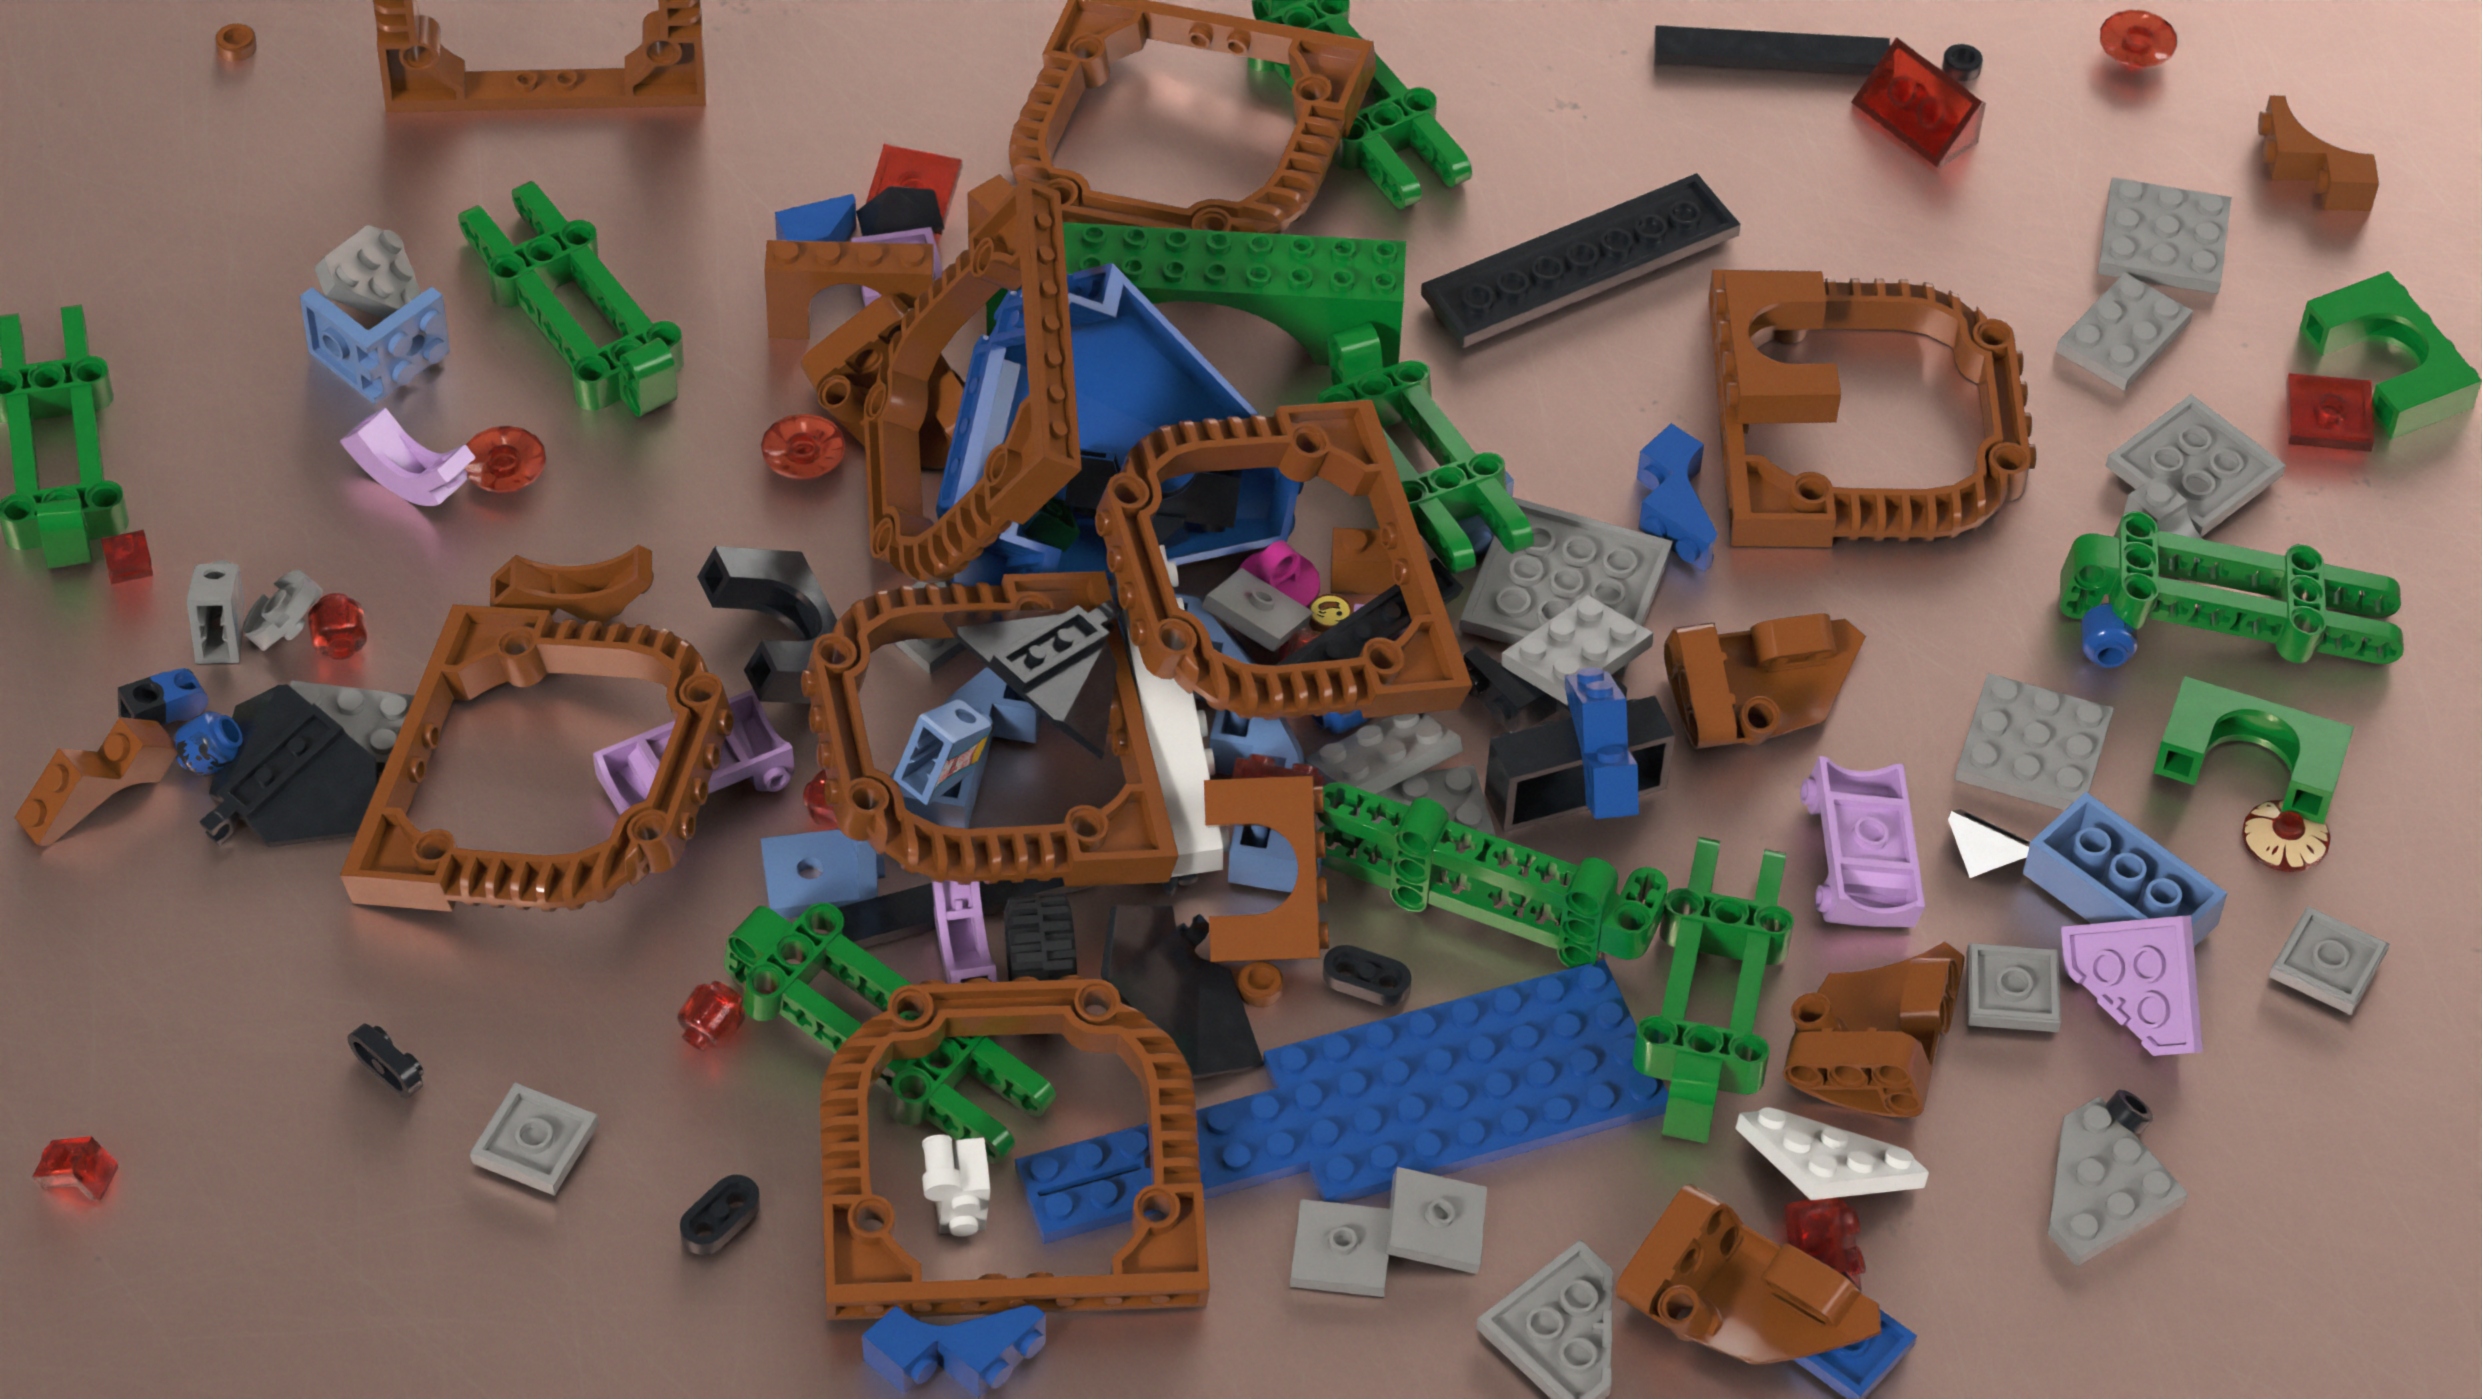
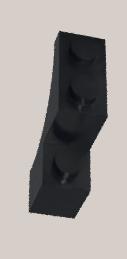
M1475 647L1463 655L1473 685L1468 694L1472 697H1477L1489 709L1493 719L1501 725L1504 724L1510 731L1517 732L1528 729L1555 712L1560 720L1572 717L1569 705L1562 703L1501 666L1502 663L1488 656L1479 647ZM1612 674L1611 677L1626 697L1627 687Z

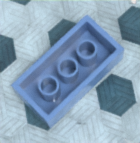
M2087 792L2081 795L2030 841L2023 870L2025 876L2091 924L2191 915L2194 947L2219 924L2227 892Z

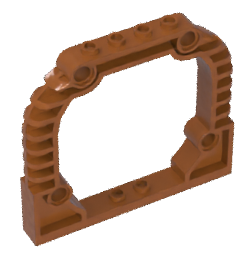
M373 0L377 27V50L386 113L706 106V65L700 0H658L659 10L652 11L643 19L642 44L625 56V68L466 71L465 60L440 44L441 28L439 23L429 16L420 15L417 0Z
M1068 0L1042 53L1043 69L1039 72L1036 83L1028 95V100L1022 107L1020 117L1012 129L1009 142L1011 170L1017 184L1023 179H1027L1059 191L1061 194L1062 220L1067 223L1282 234L1288 229L1290 223L1299 221L1307 212L1309 205L1315 201L1320 185L1325 179L1326 171L1333 160L1335 150L1340 144L1341 137L1347 138L1377 69L1374 41L1150 0ZM1147 39L1290 65L1291 78L1295 81L1292 87V97L1297 124L1281 161L1270 179L1262 188L1239 202L1224 199H1206L1198 201L1188 208L1093 191L1090 189L1088 181L1081 174L1068 169L1054 167L1052 161L1055 149L1083 91L1106 83L1110 76L1109 66L1121 58L1141 51Z
M1023 179L968 235L969 249L963 250L956 258V262L950 264L942 272V277L936 278L929 285L928 291L920 294L915 300L914 308H910L905 313L901 321V330L894 333L889 343V362H884L880 365L877 381L869 390L864 403L871 555L875 559L892 564L899 572L922 583L934 584L952 579L955 574L963 572L969 566L970 561L976 560L982 554L984 548L991 546L995 542L998 534H1002L1009 529L1012 521L1023 525L1082 470L1061 194L1059 191L1027 179ZM1022 285L1029 395L1020 403L1004 444L997 445L990 452L984 467L983 477L934 524L930 518L923 516L919 430L928 408L929 377L942 350L955 333L999 289L1004 288L1015 291Z
M1712 270L1708 299L1730 546L1832 547L1833 537H1847L1848 541H1857L1859 537H1873L1874 541H1883L1884 537H1898L1899 541H1908L1909 537L1923 538L1924 542L1934 541L1935 537L1948 536L1949 539L1958 537L1959 533L1981 527L1985 520L1994 513L1997 514L2004 501H2013L2024 493L2029 469H2034L2036 465L2035 444H2029L2028 437L2031 436L2032 432L2031 413L2024 411V406L2027 404L2028 387L2026 381H2020V375L2023 373V352L2016 351L2012 328L2006 322L1999 319H1987V316L1977 306L1974 312L1960 301L1959 294L1951 290L1946 294L1935 290L1932 283L1924 282L1923 286L1909 284L1908 279H1899L1898 283H1885L1884 279L1875 278L1874 283H1860L1859 278H1851L1849 283L1836 282L1835 278H1826L1824 285L1827 304L1822 329L1902 330L1926 334L1952 347L1958 370L1967 379L1979 385L1985 440L1977 449L1972 475L1954 485L1928 489L1833 487L1831 481L1820 473L1803 472L1794 476L1774 465L1763 455H1746L1744 434H1748L1749 424H1736L1734 407L1727 406L1726 388L1727 382H1731L1730 376H1724L1722 371L1723 351H1726V345H1719L1718 322L1722 320V315L1715 314L1714 291L1715 289H1721L1724 272L1788 271ZM1809 330L1770 331L1761 334L1751 342L1756 349L1773 339L1789 344L1798 343L1805 339Z
M1372 400L1278 406L1272 417L1251 415L1250 418L1240 419L1236 416L1218 421L1215 418L1203 419L1202 422L1184 420L1170 426L1163 425L1138 440L1125 457L1119 473L1110 478L1096 509L1095 526L1098 535L1103 536L1107 547L1108 568L1110 572H1115L1119 585V603L1128 613L1131 623L1130 636L1134 646H1138L1142 661L1152 675L1161 679L1174 678L1175 682L1188 694H1191L1194 690L1204 697L1210 707L1219 711L1227 709L1235 712L1240 718L1252 719L1253 717H1260L1265 720H1277L1280 717L1293 719L1311 714L1314 716H1325L1327 713L1332 712L1345 714L1353 710H1360L1363 718L1460 709L1473 685ZM1277 467L1284 476L1295 482L1310 481L1317 476L1340 487L1352 497L1368 495L1380 528V541L1382 547L1388 551L1393 565V579L1397 585H1400L1412 620L1411 624L1395 641L1379 637L1370 639L1364 645L1358 658L1270 666L1246 664L1218 652L1213 648L1209 633L1204 624L1192 613L1180 609L1152 526V521L1162 501L1160 484L1166 479L1189 473Z
M1105 571L1004 574L1001 585L989 586L987 582H978L975 586H963L962 583H952L950 587L926 584L924 588H912L911 585H901L899 589L889 591L882 589L875 591L872 596L863 600L859 599L853 603L851 608L837 620L832 633L824 634L817 638L812 647L807 670L802 672L801 687L803 696L810 697V730L812 733H817L819 739L817 763L819 769H825L827 776L825 781V800L828 806H833L839 830L850 839L857 841L867 840L880 856L885 851L899 862L902 870L914 874L915 871L929 876L931 881L943 883L944 880L956 881L959 885H970L972 882L984 881L986 884H996L999 880H1011L1012 883L1024 882L1025 879L1050 881L1051 878L1063 877L1065 887L1169 882L1179 855L1117 618L1110 621L1115 627L1107 638L1108 645L1117 663L1109 721H1111L1113 729L1112 750L1115 756H1120L1126 784L1119 794L1100 810L1090 805L1074 806L1067 812L1061 824L967 829L937 825L909 812L905 808L903 795L897 782L888 774L874 768L858 694L863 686L870 661V653L882 645L910 639L955 638L942 619L945 612L1046 609L1069 611L1079 605L1089 613L1107 600L1113 602Z
M453 604L340 873L341 880L352 903L452 912L456 901H461L469 906H479L481 903L490 904L494 908H504L506 905L515 906L519 910H529L531 907L540 908L544 912H554L557 908L567 907L568 910L573 911L583 908L586 902L595 899L598 903L614 897L616 890L628 881L632 886H636L649 872L661 873L671 869L680 860L687 840L692 839L694 836L696 815L700 805L705 804L707 800L708 783L712 772L717 770L720 765L721 748L724 739L731 734L733 729V712L720 678L709 672L704 659L689 641L675 636L672 631L664 628L661 630L651 629L646 624L627 627L625 623L614 622L611 626L602 625L600 621L591 620L587 624H578L574 619H565L560 623L554 622L549 610ZM547 673L638 678L662 684L667 688L666 699L675 724L647 799L632 805L621 814L613 828L610 839L577 853L557 855L458 848L450 832L442 829H433L422 833L406 816L419 783H422L425 779L426 765L431 753L439 745L440 731L453 700L470 701L481 693L507 681L514 686L529 687L544 679Z
M1068 975L1061 977L1059 980L1039 981L1034 977H1019L1012 982H992L986 978H974L966 983L948 984L942 980L931 979L915 985L901 986L893 991L888 1000L887 1011L864 1022L860 1029L840 1045L826 1070L820 1093V1134L826 1320L882 1318L896 1305L911 1317L996 1314L1026 1305L1036 1306L1043 1312L1207 1307L1210 1285L1194 1083L1186 1059L1170 1035L1148 1020L1144 1013L1128 1005L1120 1004L1119 992L1113 984L1105 980L1085 979L1078 975ZM1092 1005H1099L1107 1011L1096 1015L1088 1012L1086 1008ZM905 1011H915L921 1017L910 1021L900 1017V1014ZM1062 1033L1071 1045L1082 1051L1117 1053L1139 1079L1146 1102L1152 1185L1140 1190L1134 1199L1131 1228L1134 1235L1122 1249L1112 1256L1110 1275L1055 1277L1054 1274L1049 1272H1034L1027 1275L1026 1278H1007L1003 1274L991 1273L982 1275L979 1279L922 1281L921 1263L910 1256L894 1240L895 1212L893 1206L887 1199L880 1195H874L871 1191L868 1106L872 1087L886 1066L892 1060L924 1057L936 1050L945 1037ZM1153 1209L1160 1210L1167 1218L1161 1221H1152L1144 1213ZM873 1219L879 1221L883 1226L875 1231H867L861 1228L860 1223Z

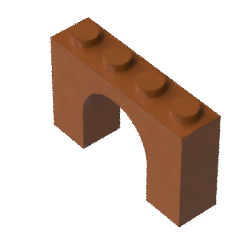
M767 240L764 273L768 338L810 339L811 300L821 290L834 285L856 284L875 290L882 296L894 294L909 308H914L915 300L922 292L928 291L929 285L934 281V244Z
M1822 271L1723 273L1722 287L1714 291L1715 314L1722 315V320L1718 322L1719 345H1726V351H1723L1722 371L1724 376H1730L1731 382H1727L1726 399L1727 406L1734 407L1736 424L1837 422L1841 400L1837 363H1782L1763 355L1751 342L1761 334L1770 331L1822 330L1827 304Z
M1313 776L1204 780L1205 826L1208 828L1238 826L1270 828L1280 833L1289 841L1295 852L1298 864V875L1293 891L1277 908L1255 915L1209 916L1210 962L1321 959V949H1329L1328 922H1320L1319 904H1327L1328 902L1327 877H1318L1317 858H1326L1325 831H1316V813H1324L1323 786H1315Z

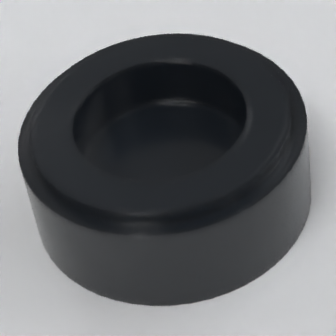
M1967 44L1952 45L1944 52L1942 69L1951 79L1970 81L1979 76L1983 57L1980 51L1973 46Z
M2117 1090L2106 1103V1107L2114 1119L2134 1133H2143L2153 1121V1115L2148 1106L2137 1096L2126 1090Z

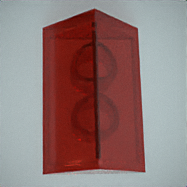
M1898 37L1895 38L1851 101L1852 104L1939 169L1978 143L1986 106L1983 100Z

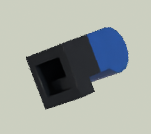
M186 668L175 669L169 672L165 671L118 687V717L157 721L161 726L176 720L186 721L193 719L201 714L208 705L207 694L193 672Z

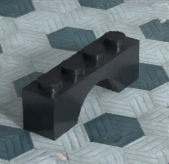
M1080 448L1082 470L1067 483L1065 505L1073 506V511L1079 514L1096 515V509L1110 478L1118 474L1121 467L1116 453ZM1242 470L1195 473L1181 487L1162 492V501L1156 515L1181 517L1185 519V522L1200 524V529L1209 532L1222 533L1225 532L1226 527L1234 528Z

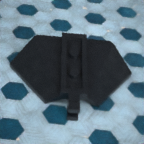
M1107 600L1089 613L1079 605L1069 611L1046 609L944 613L942 619L954 637L1051 724L1102 759L1105 751L1117 672V663L1108 645L1107 638L1115 627L1110 621L1118 618L1122 610L1111 600Z
M288 684L277 685L236 705L232 719L240 728L243 741L238 746V752L234 761L214 774L209 795L211 798L221 802V804L199 821L201 826L207 830L205 832L206 835L220 847L232 835L236 823L242 819L268 847L355 837L379 782L376 758L351 738L339 723L315 703L311 704Z
M1116 905L1110 910L1100 974L1102 980L1113 984L1118 990L1122 1004L1144 1013L1148 1020L1170 1035L1186 1059L1193 1079L1240 1072L1263 1066L1264 1062L1231 969L1200 958L1195 952L1196 946L1209 933V923L1202 915L1198 914L1193 917L1189 928L1185 923L1176 927L1173 906Z

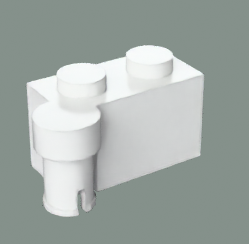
M932 1135L922 1141L926 1173L922 1176L925 1198L935 1201L939 1234L951 1233L954 1236H969L979 1230H985L990 1197V1181L984 1138L956 1140L953 1144L954 1157L952 1153V1138L950 1136Z

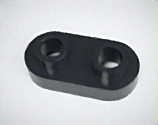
M1351 945L1336 946L1330 949L1324 957L1323 978L1326 984L1336 991L1382 1006L1398 1005L1404 1002L1410 994L1411 972L1405 964L1398 960ZM1341 972H1349L1351 975L1341 974ZM1383 986H1392L1393 988H1384Z
M364 1023L347 1036L349 1046L358 1060L398 1096L408 1099L423 1087L421 1076L424 1074L421 1064L410 1053L402 1054L394 1047L390 1037L381 1027H371Z
M730 1175L718 1181L683 1214L680 1220L681 1241L685 1248L700 1255L712 1254L720 1250L757 1215L760 1209V1194L757 1184L751 1178L744 1175ZM734 1202L743 1203V1205L740 1207L730 1206V1204ZM702 1232L711 1233V1235L708 1236H697Z

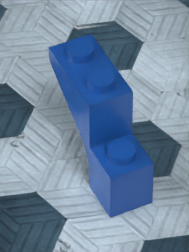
M1670 423L1640 451L1636 479L1653 491L1642 501L1638 529L1642 530L1645 534L1673 541L1672 551L1677 553L1684 561L1692 563L1706 572L1713 564V547L1716 543L1717 531L1690 484V481L1701 470L1704 444Z
M1583 668L1578 670L1577 674L1565 675L1566 696L1582 755L1586 805L1594 819L1639 815L1638 764L1628 750L1626 697L1609 672H1604L1600 668Z
M896 1305L862 1334L863 1360L903 1394L916 1383H925L933 1375L937 1365H939L979 1399L989 1389H997L1002 1386L1011 1375L1012 1369L1025 1357L1031 1359L1042 1349L1046 1341V1314L1036 1306L1026 1305L954 1325L937 1326L921 1322L909 1316Z

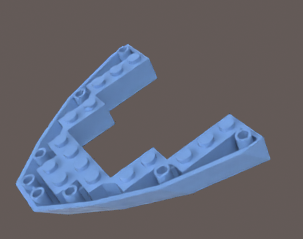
M1113 584L1109 588L1113 603L1118 607L1115 585ZM1174 592L1176 598L1182 597L1185 611L1192 613L1204 624L1215 650L1246 664H1257L1227 624L1201 607L1206 597ZM1119 616L1117 619L1127 654L1121 617ZM988 667L949 696L944 703L946 704L956 699L963 700L977 712L986 713L993 721V734L988 737L973 771L927 806L897 782L903 795L906 810L937 825L968 829L993 736L1036 743L1043 716ZM1201 695L1200 698H1198V700L1206 701V699ZM1227 709L1224 711L1216 710L1209 748H1212L1216 773L1246 778L1307 776L1303 750L1286 717H1280L1277 720H1265L1260 717L1245 719L1240 718L1235 712ZM897 765L896 768L893 770V772L890 774V777H891L892 779H893V777H894V774H895V772H896V770H897L898 765ZM1262 826L1235 827L1229 849L1228 882L1291 893L1297 880L1298 864L1295 852L1289 841L1280 833ZM1317 858L1318 877H1320L1323 865L1321 858Z

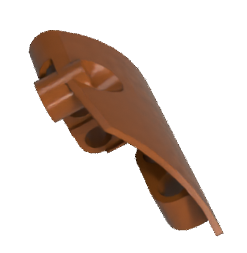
M1943 942L1925 953L1880 968L1857 972L1829 973L1817 993H1807L1800 996L1791 1007V1017L1796 1027L1790 1041L1783 1070L1785 1080L1811 1096L1846 1109L1886 1117L1911 1118L1920 1115L1924 1110L1940 1035H1947L1951 1026L1965 962L1964 955L1948 943Z

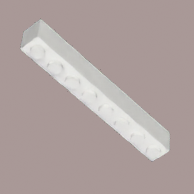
M1160 545L1159 547L1172 587H1178L1175 561H1167L1165 546ZM1114 572L1112 575L1118 607L1122 610L1120 617L1129 665L1179 855L1171 877L1223 870V853L1229 852L1230 849L1228 828H1208L1205 826L1204 780H1210L1209 775L1215 774V763L1212 748L1204 749L1202 737L1208 736L1206 715L1204 710H1196L1194 700L1200 698V694L1194 690L1191 694H1188L1175 682L1174 678L1161 679L1152 675L1146 669L1138 646H1134L1131 640V623L1127 610L1123 609L1119 603V585ZM1182 597L1176 598L1179 608L1185 610Z

